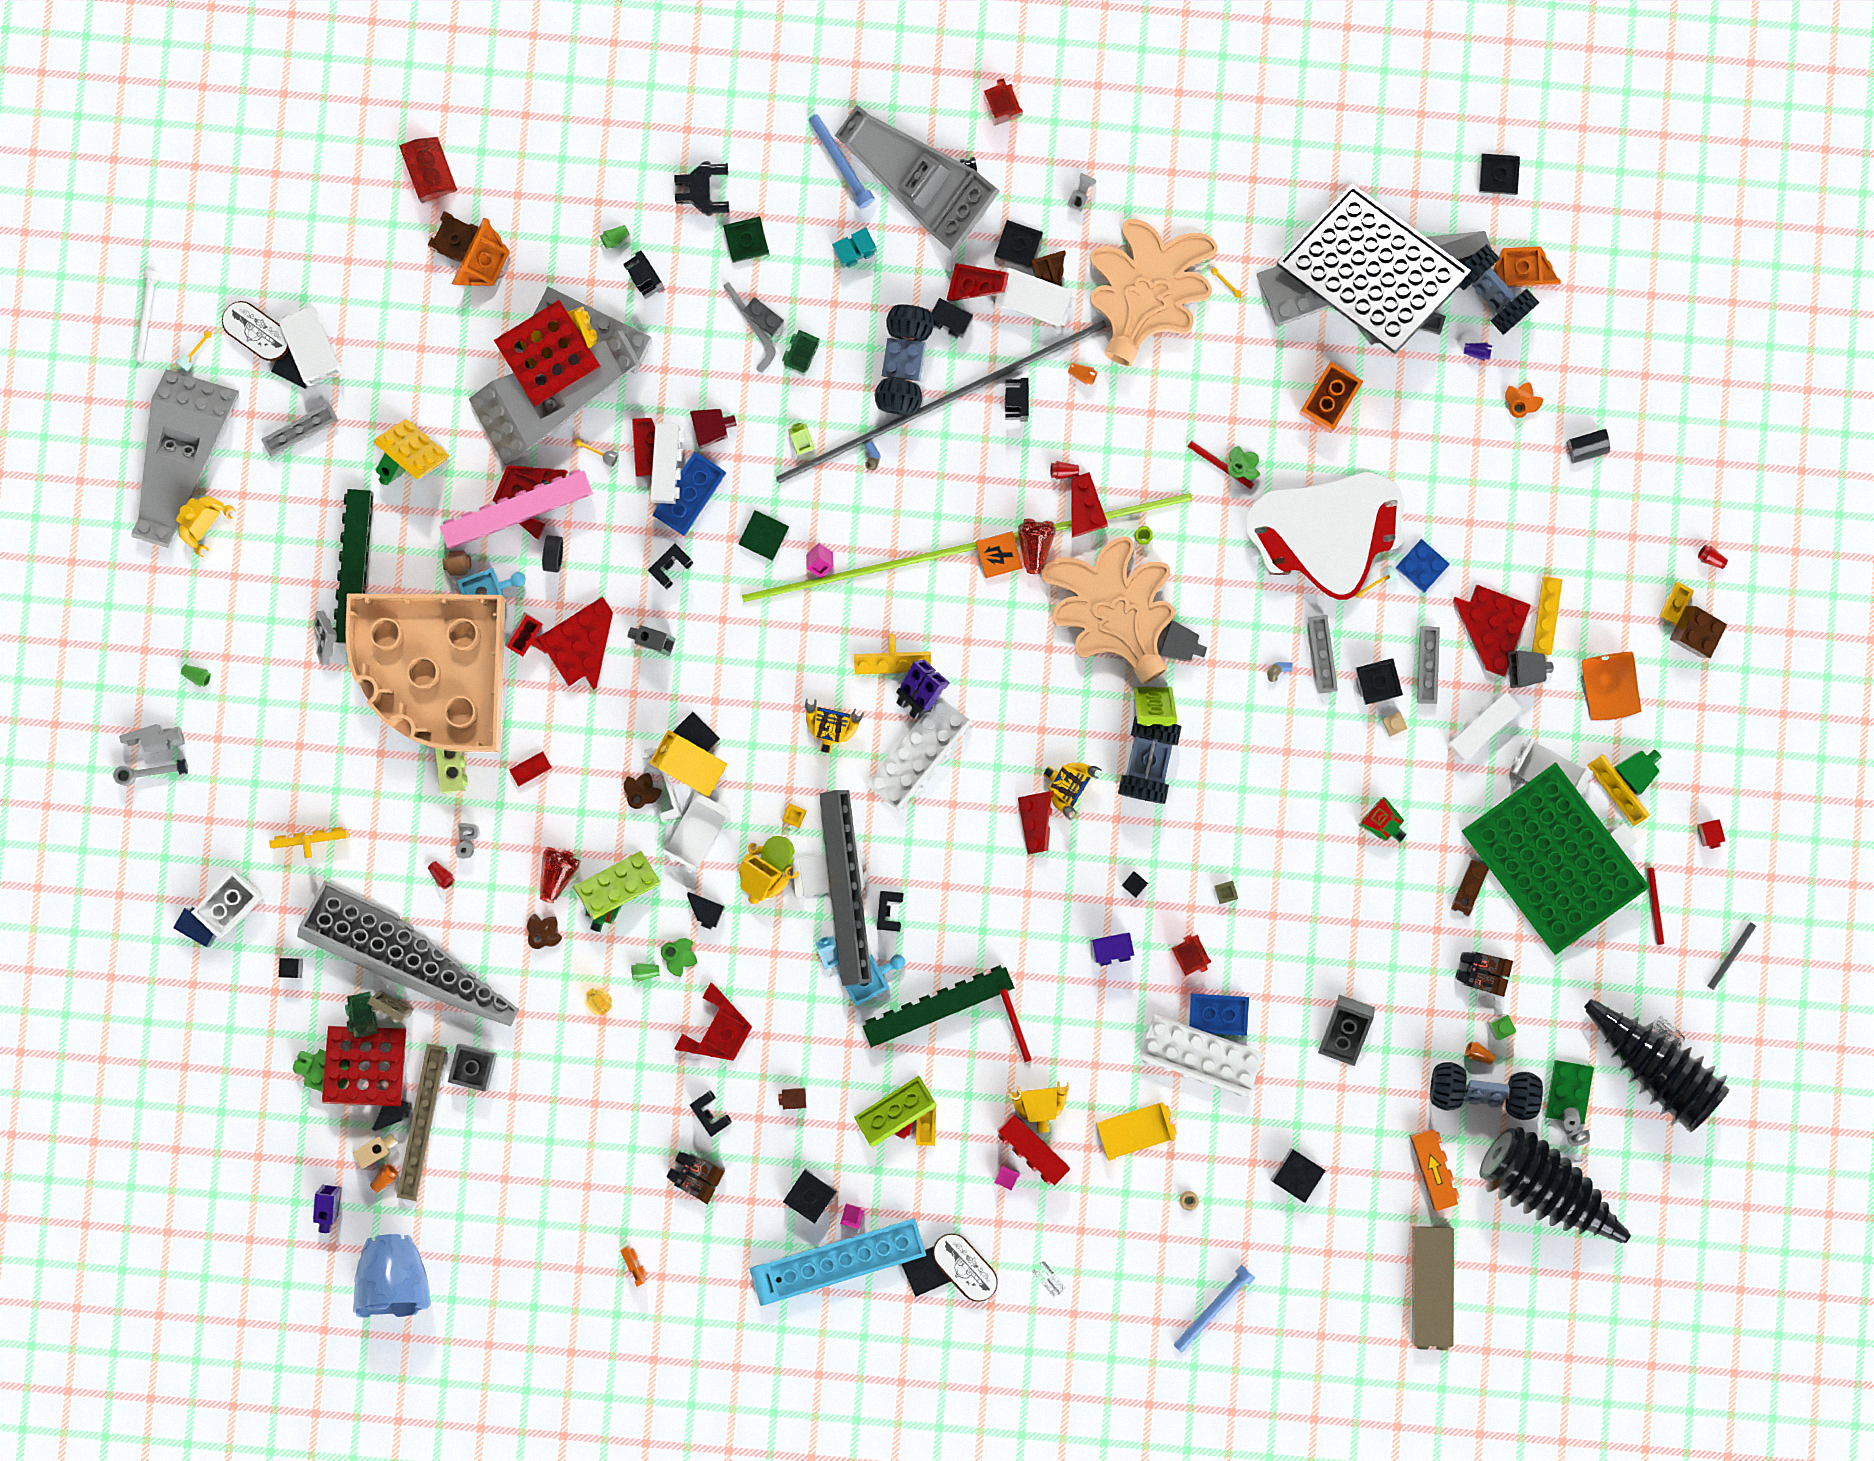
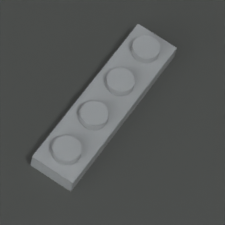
M327 403L262 438L261 441L269 456L272 457L339 420L331 405Z
M1328 615L1308 617L1318 694L1337 692L1338 686Z
M1420 626L1417 703L1437 704L1440 627Z

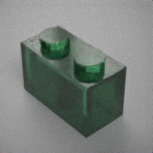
M798 330L797 334L794 333L790 340L792 346L789 351H785L782 358L784 368L806 376L821 342L820 338Z
M370 991L347 996L348 1004L345 1005L346 1014L349 1016L347 1028L349 1032L353 1033L355 1039L378 1033L376 1011L371 1008V1005L367 1004L372 996Z

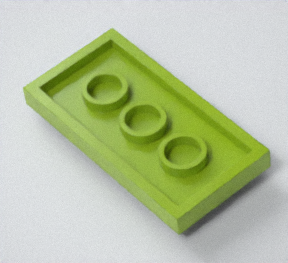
M1134 686V701L1138 724L1144 726H1151L1152 724L1171 726L1172 724H1177L1172 687Z
M639 851L574 885L573 889L594 920L660 885L661 881L642 851Z
M917 1076L854 1116V1119L869 1145L873 1148L938 1105L921 1077Z

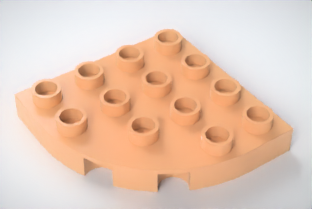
M347 594L346 650L348 662L355 682L360 684L363 693L368 699L367 704L376 715L404 736L431 748L454 752L501 753L506 598L502 595Z

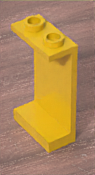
M583 306L567 311L586 341L588 348L594 346L597 343V334L590 325L588 312L585 311ZM551 321L548 324L549 331L556 332L559 329L558 322ZM535 331L532 334V340L540 342L542 340V333ZM561 338L558 342L559 347L562 349L567 348L569 340ZM520 341L522 348L525 351L526 344ZM550 348L543 349V358H551L553 355ZM534 358L527 359L530 367L536 365Z
M667 730L649 762L652 766L707 797L714 791L719 778L723 775L727 766L726 762L670 730Z
M1163 1102L1096 1122L1107 1160L1111 1161L1125 1154L1170 1140L1174 1141L1177 1131L1175 1125L1170 1124L1168 1118L1171 1116L1169 1106H1165Z

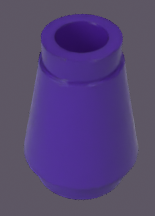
M1488 342L1465 343L1463 354L1483 361L1485 359L1490 360L1492 345L1488 344Z

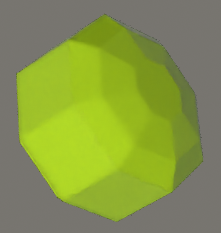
M1140 526L1134 532L1135 541L1140 545H1147L1153 539V531L1148 526Z

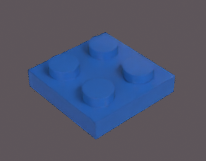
M1420 539L1395 568L1419 590L1425 593L1450 563L1423 539Z

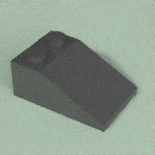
M1339 994L1318 1053L1355 1066L1373 1021L1376 1007Z

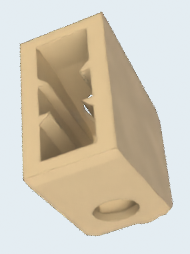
M392 1134L382 1140L379 1136L352 1152L362 1170L390 1154L388 1149L398 1143ZM377 1145L381 1146L380 1152L377 1154L373 1153L374 1147Z

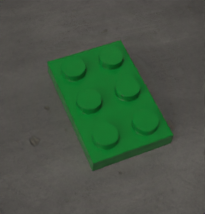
M1554 1060L1545 1113L1546 1118L1564 1121L1562 1117L1563 1111L1567 1108H1575L1579 1111L1581 1124H1585L1594 1067Z

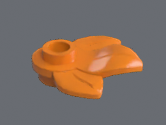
M1530 382L1522 384L1518 389L1509 385L1505 392V398L1510 404L1509 412L1515 418H1522L1527 413L1536 412L1544 400L1542 397L1533 396V388ZM1515 406H1520L1521 412H1517Z

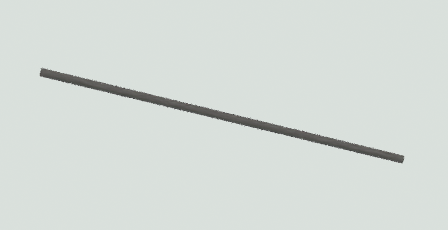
M1102 320L919 408L913 415H904L776 476V479L780 484L1106 328L1107 325Z

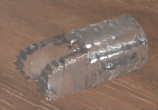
M1662 1015L1654 1020L1652 1030L1657 1034L1667 1030L1665 1039L1670 1042L1680 1038L1678 1044L1680 1049L1685 1041L1684 1035L1664 1019Z
M1042 1261L1040 1266L1048 1277L1045 1278L1037 1269H1034L1032 1274L1049 1291L1052 1297L1056 1298L1067 1286L1056 1276L1050 1266L1045 1261Z

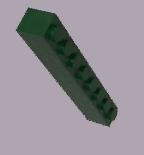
M347 489V494H344L343 502L346 505V513L342 514V524L345 525L344 532H341L340 542L343 543V548L339 552L341 570L337 572V581H340V584L335 594L338 607L334 609L336 627H333V630L337 633L335 642L338 644H346L347 594H365L374 498V493L371 490Z
M1001 965L991 968V973L984 975L981 972L972 976V981L966 983L964 979L955 983V988L950 990L947 987L936 991L938 994L930 998L928 994L919 998V1003L912 1005V1002L901 1005L902 1010L894 1012L892 1009L882 1013L884 1017L880 1019L872 1017L865 1020L866 1024L862 1027L870 1047L872 1048L998 996L1002 989H1007V991L1015 989L1007 968H1002Z

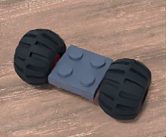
M898 304L891 308L886 318L888 333L894 338H887L881 375L887 378L881 380L875 390V403L878 409L887 413L913 415L921 406L922 392L918 384L907 380H921L926 343L922 341L927 340L934 328V319L932 313L926 308Z
M1443 1062L1436 1065L1433 1069L1430 1100L1439 1109L1445 1111L1460 1108L1464 1101L1473 1105L1482 1103L1488 1104L1490 1107L1502 1106L1506 1099V1111L1516 1119L1530 1120L1537 1117L1540 1112L1543 1083L1533 1073L1526 1071L1511 1075L1508 1084L1470 1080L1468 1085H1466V1071L1456 1063Z

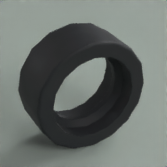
M547 535L543 547L542 569L543 571L558 573L563 557V537Z

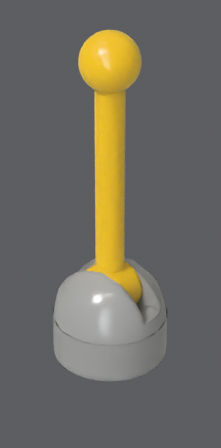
M575 439L574 444L576 446H582L601 455L606 465L613 467L617 462L619 453L612 450L603 453L582 443L580 439Z

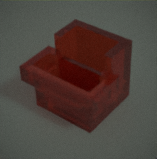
M1004 78L996 81V86L984 90L983 99L994 126L1023 115V110L1020 108L1014 94L1012 83L1006 85Z
M1189 934L1183 937L1184 941L1169 948L1183 976H1187L1197 970L1202 973L1208 970L1206 965L1212 962L1198 934L1194 936Z

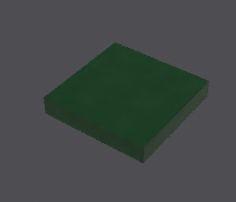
M760 216L723 225L732 263L770 254Z
M754 510L738 545L773 561L789 530V526Z

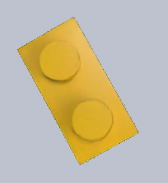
M1675 582L1659 617L1677 625L1694 590L1680 582Z
M936 1107L916 1120V1145L935 1146Z

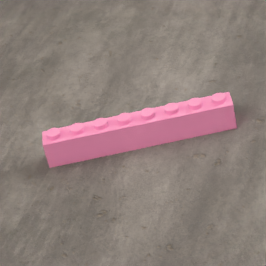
M580 469L574 470L569 473L570 476L556 477L551 480L552 483L538 484L533 487L534 490L520 491L515 494L516 497L508 499V497L498 500L496 505L490 506V504L480 507L478 512L472 513V511L462 514L460 519L454 520V518L444 521V525L439 527L447 548L450 550L593 495L594 493L584 470L580 471Z

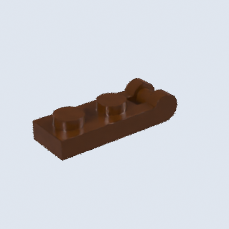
M1472 859L1470 860L1451 905V910H1458L1463 912V915L1470 916L1489 870L1488 866ZM1462 898L1468 900L1466 905L1460 903Z

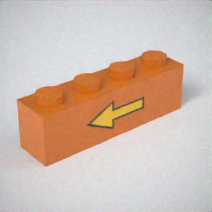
M1431 1128L1409 1135L1433 1210L1437 1212L1458 1205L1457 1199H1460L1457 1188H1453L1451 1181L1454 1178L1451 1169L1447 1170L1445 1164L1448 1159L1445 1151H1441L1439 1143H1442L1439 1132H1435Z

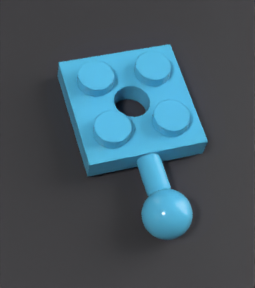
M494 568L457 580L462 595H477V590L484 587L487 590V595H502L504 597L502 589L512 585L521 587L525 584L526 577L521 572H515L511 575L510 579L499 582Z
M872 954L869 955L872 983H869L867 986H861L860 984L845 986L855 1007L890 989L883 974L892 969H902L906 963L902 955H894L889 963L880 968Z

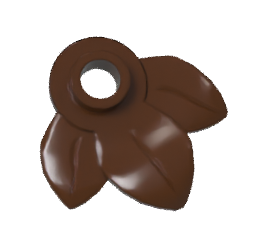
M650 773L641 775L637 780L627 776L624 782V790L628 795L627 802L631 808L640 809L645 804L656 802L661 796L662 789L653 787ZM635 796H639L641 798L639 803L634 802L633 799Z
M533 914L529 918L527 930L529 932L528 944L531 948L554 947L560 943L562 936L555 932L558 925L556 917H546L541 921L536 914ZM536 936H539L541 938V941L535 942L534 938Z

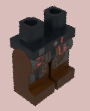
M1474 951L1472 953L1462 952L1460 962L1468 964L1467 972L1457 969L1455 979L1464 983L1463 985L1504 997L1509 980L1489 975V973L1509 978L1513 960Z
M679 1151L675 1161L682 1164L683 1168L679 1172L671 1167L666 1177L675 1183L674 1186L708 1205L726 1169L693 1153L689 1155Z

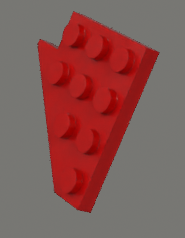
M1476 585L1470 602L1457 597L1453 598V602L1485 670L1505 677L1509 667L1508 652L1515 650L1531 604Z
M603 596L537 637L568 687L585 677L593 690L597 688L613 612Z

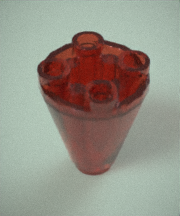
M1027 518L1018 526L1024 566L1027 573L1040 574L1054 541L1056 528L1052 521L1035 522L1034 519Z
M552 847L545 848L542 855L539 898L542 901L554 903L579 869L581 861L573 858L574 854L567 850L558 852Z

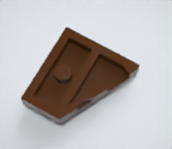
M1063 250L1031 260L1030 264L1034 276L1062 287L1063 264L1066 251Z

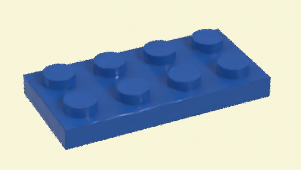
M694 451L681 471V479L677 480V487H680V497L676 499V504L660 503L652 516L685 537L727 472Z

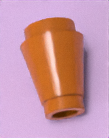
M1071 363L1068 369L1069 374L1085 385H1093L1098 374L1094 367Z
M1471 1041L1466 1047L1465 1055L1470 1060L1489 1065L1495 1060V1054L1478 1042Z
M390 1164L382 1166L370 1184L372 1190L378 1193L394 1182L398 1176L397 1170Z

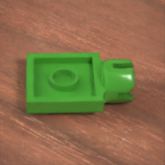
M319 1048V1051L313 1055L300 1051L297 1055L298 1059L294 1061L293 1072L305 1078L304 1086L323 1093L326 1051ZM342 1061L339 1068L347 1070L350 1067V1062ZM339 1081L338 1087L345 1089L348 1081Z

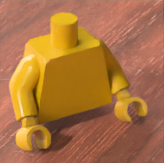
M211 496L199 499L191 498L186 505L180 508V513L176 518V522L179 524V537L191 548L194 547V552L201 557H204L201 555V550L204 548L209 552V548L197 542L202 539L221 513L220 510L228 519H233L228 514L229 511L237 512L233 506L229 504L224 506L223 502Z
M756 843L748 845L749 854L745 855L738 868L741 879L740 887L749 894L748 901L751 904H758L759 901L773 898L789 884L790 878L795 879L799 876V871H796L791 876L790 872L794 867H788L783 877L781 871L756 856L760 855L763 851V847L760 845L756 847Z
M1058 1081L1057 1087L1021 1091L1020 1087L1017 1086L1018 1090L1016 1092H1011L1009 1088L1008 1091L1015 1110L1028 1122H1036L1038 1133L1049 1132L1048 1120H1055L1056 1116H1059L1064 1109L1069 1091V1082H1067L1065 1087H1061L1060 1081Z

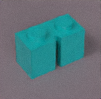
M867 227L851 234L852 238L850 239L845 237L832 244V248L843 268L846 266L851 268L858 264V260L862 258L866 260L875 255L874 252L877 251V247Z

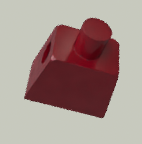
M721 409L690 411L699 449L728 438L727 428L737 426L735 415L723 417Z

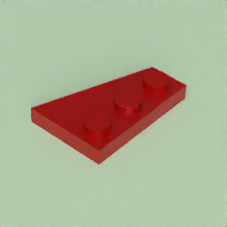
M955 263L946 300L951 302L1004 293L1009 273Z
M633 418L635 477L652 476L655 425L652 418Z
M1090 472L1071 478L1072 538L1108 527Z
M1054 790L1018 797L1028 854L1048 851L1050 836L1049 816L1052 815L1050 805Z

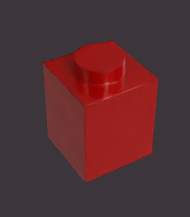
M1720 819L1697 824L1703 847L1709 846V849L1721 847L1720 843L1726 842Z

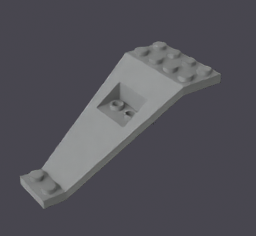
M858 105L855 106L834 135L850 149L931 235L954 253H956L1000 192L997 187L974 169L871 116Z
M623 330L617 331L605 341L590 347L601 367L534 407L514 373L492 380L469 398L504 466L511 464L641 364ZM572 354L569 357V363L577 365L579 363V356ZM559 364L554 365L552 368L553 374H562L563 367ZM540 374L536 377V383L539 386L546 383L545 375Z
M168 369L165 370L151 398L139 516L131 532L132 538L169 548L179 526L176 518L180 513V508L187 504L197 488L239 397L238 390Z

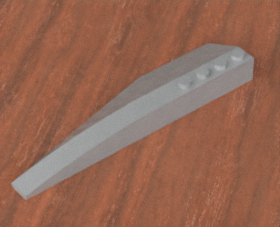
M325 880L298 927V938L446 1004L510 1027L519 1012V1008L502 995L495 993L488 984H484L476 978L475 974L464 969L462 964L439 946L432 944L426 936L415 931L413 926L409 923L406 924L396 913Z

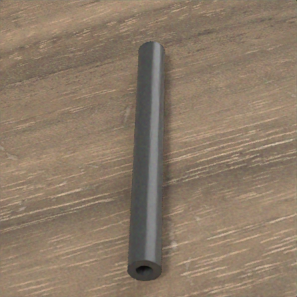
M1751 922L1748 924L1707 987L1712 990L1716 988L1757 927Z

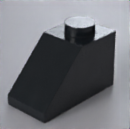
M688 892L687 897L697 921L702 922L700 926L710 930L712 927L717 928L725 906Z
M402 1098L401 1106H382L372 1130L377 1131L403 1121L405 1118H409L413 1109L410 1107L412 1102Z

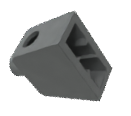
M1172 621L1160 656L1162 658L1190 662L1193 654L1204 658L1208 647L1198 644L1199 634Z
M640 625L639 629L630 627L627 634L628 638L635 640L634 643L636 645L669 657L676 638L667 633Z
M1527 651L1508 652L1510 688H1521L1545 682L1547 680L1546 673H1552L1554 670L1553 663L1551 661L1546 662L1545 655L1542 653Z

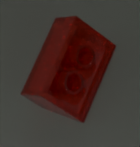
M438 137L419 138L399 145L421 203L458 191Z

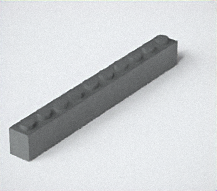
M833 790L819 793L842 986L872 983L850 791Z

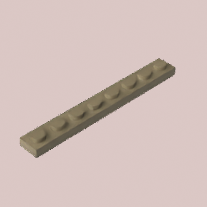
M427 1044L396 1198L417 1201L447 1047Z

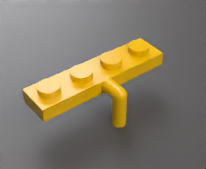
M889 634L888 636L889 653L854 654L855 675L908 673L913 662L923 659L931 665V651L896 652L895 634Z
M343 827L332 828V832L326 833L322 829L312 831V835H305V832L294 833V837L286 838V835L274 836V840L269 841V846L271 849L303 845L304 858L306 859L312 858L311 843L350 838L349 830H344Z

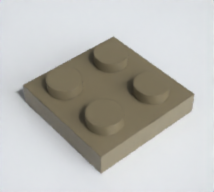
M381 990L371 996L367 1003L371 1005L374 1011L387 1014L388 1018L396 1023H402L414 1011L411 1007Z

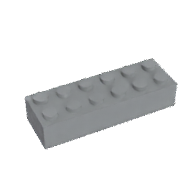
M547 286L533 315L558 300L562 302L566 311L583 306L590 316V325L597 334V343L605 341L617 331L623 330L642 364L653 342L651 336ZM639 364L630 372L637 374L641 364Z

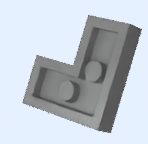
M324 610L316 611L313 625L319 637L316 654L321 665H329L330 658L333 656V644L337 639V633L333 630L331 621L327 618Z

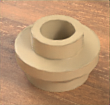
M1185 1191L1181 1194L1179 1202L1183 1209L1191 1211L1198 1206L1199 1198L1193 1191ZM1187 1197L1193 1199L1191 1204L1185 1202Z

